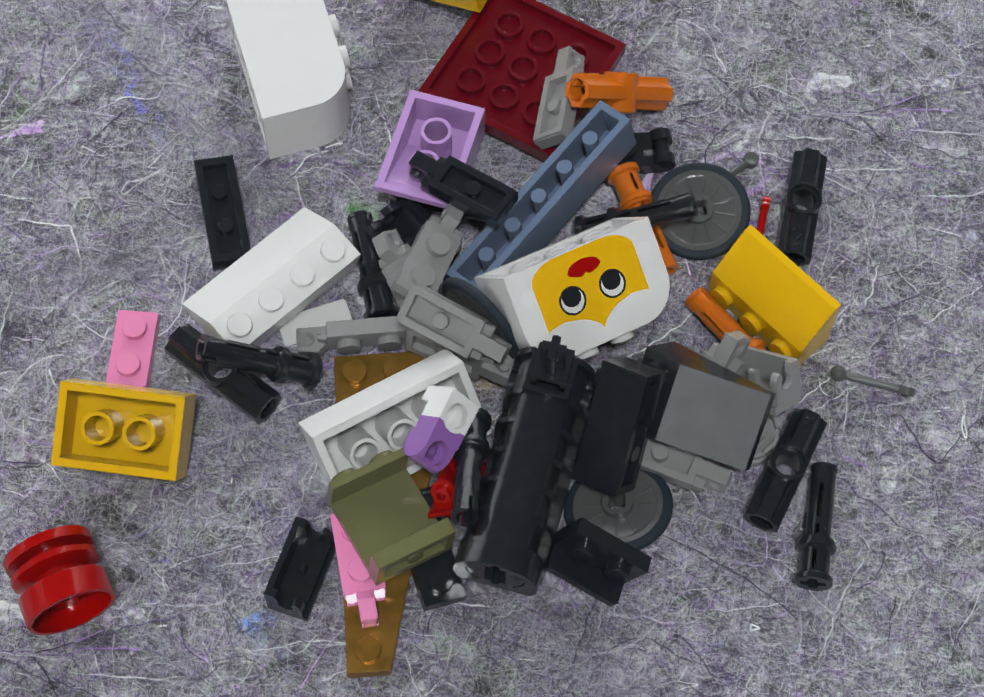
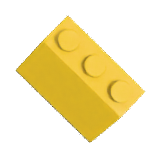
M751 224L743 231L712 272L708 288L713 299L724 309L730 310L739 319L741 326L746 332L761 338L768 345L770 352L799 359V366L828 340L841 304Z

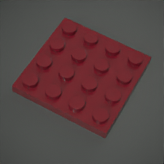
M487 0L480 13L474 11L422 84L419 92L485 108V132L546 161L560 144L542 150L534 144L533 136L545 77L554 73L558 50L571 46L572 49L585 57L584 73L604 74V71L613 72L625 53L626 44L537 0ZM577 107L574 128L579 124L589 108Z

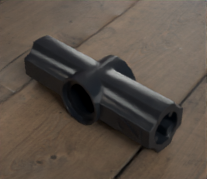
M810 148L795 151L793 154L786 199L781 213L782 222L777 246L798 267L809 265L811 261L818 213L822 204V189L828 158L822 155L819 150ZM795 205H803L807 207L808 210H801L797 208Z
M187 323L184 326H179L169 336V341L164 347L165 352L206 383L214 395L228 400L257 424L267 420L276 410V406L281 399L280 393L251 371L213 362L198 361L195 356L197 341L201 339L200 336L202 334ZM229 368L232 370L226 377H213L220 369Z
M795 408L744 514V518L752 526L765 532H778L827 426V422L818 413L807 408ZM781 464L788 465L793 468L795 474H782L776 466Z

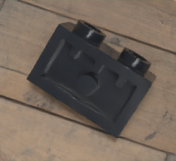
M582 517L555 532L544 568L612 607L618 604L625 583L648 573L652 558Z

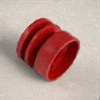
M63 525L42 531L17 544L5 555L3 566L11 579L12 589L16 594L21 595L18 605L31 634L50 635L74 629L98 617L113 604L116 595L103 566L97 565L100 556L95 546H93L94 542L87 527Z

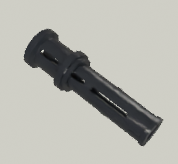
M687 192L676 197L662 199L630 209L620 210L619 208L610 207L606 213L592 217L576 216V234L612 218L648 216L651 227L654 228L675 221L698 217L696 200L692 192Z
M365 210L351 213L347 217V223L351 231L353 246L361 254L357 263L361 278L358 282L357 290L359 295L364 298L366 312L363 317L366 319L397 316L399 309L393 304L391 289L379 266L378 260L381 258L378 257L372 238L366 232L369 225L373 223L372 214L370 212L367 213Z
M202 334L200 336L201 339H198L196 344L195 356L198 361L213 362L238 369L266 374L271 381L277 383L287 380L301 383V386L305 389H313L321 375L322 359L319 354L313 352L308 355L290 352L289 348L281 345L273 349L262 348L217 338L208 334Z
M479 408L458 451L454 454L456 471L450 517L457 524L460 512H462L461 526H472L479 520L482 462L486 459L490 449L486 435L492 425L491 415L483 408Z
M815 462L811 464L805 535L801 536L797 544L801 557L799 572L794 575V583L800 588L812 591L828 590L833 585V578L829 575L830 559L836 552V545L830 536L834 509L835 480L838 469L836 465L829 462ZM823 493L821 516L818 517L820 494Z

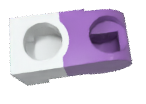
M428 385L421 399L426 403V406L417 425L406 437L403 450L405 455L427 471L438 473L449 464L455 452L458 451L480 407L455 388Z

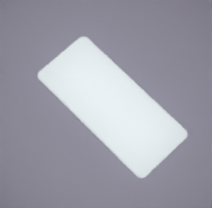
M341 299L302 311L279 330L285 346L297 344V328L326 326V322L352 320L346 300Z

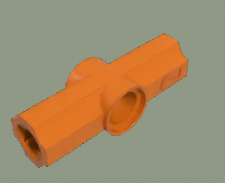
M604 71V74L580 72L573 73L570 81L566 82L565 96L569 99L571 107L593 108L601 100L618 112L636 113V109L646 111L665 110L667 104L672 102L673 87L669 85L666 77L639 76V73Z

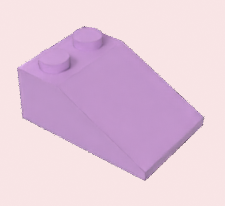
M410 89L375 183V191L446 209L449 206L447 202L428 193V191L421 187V181L410 175L409 161L418 150L435 160H438L440 157L447 158L451 155L473 167L485 134V108Z

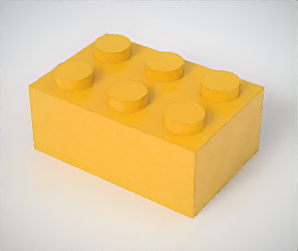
M76 378L62 380L59 386L51 465L169 481L180 480L187 476L196 394Z

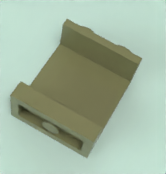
M403 448L393 453L390 450L383 451L373 457L369 464L359 469H345L336 474L328 485L327 502L376 586L452 549L456 530L448 517L440 521L436 517L428 518L427 514L430 507L406 469L408 456L405 455Z

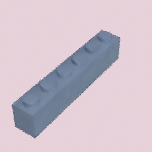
M600 100L520 188L517 202L500 226L495 229L487 225L449 267L445 274L447 279L451 277L460 278L478 289L474 277L544 248L636 145L631 119Z

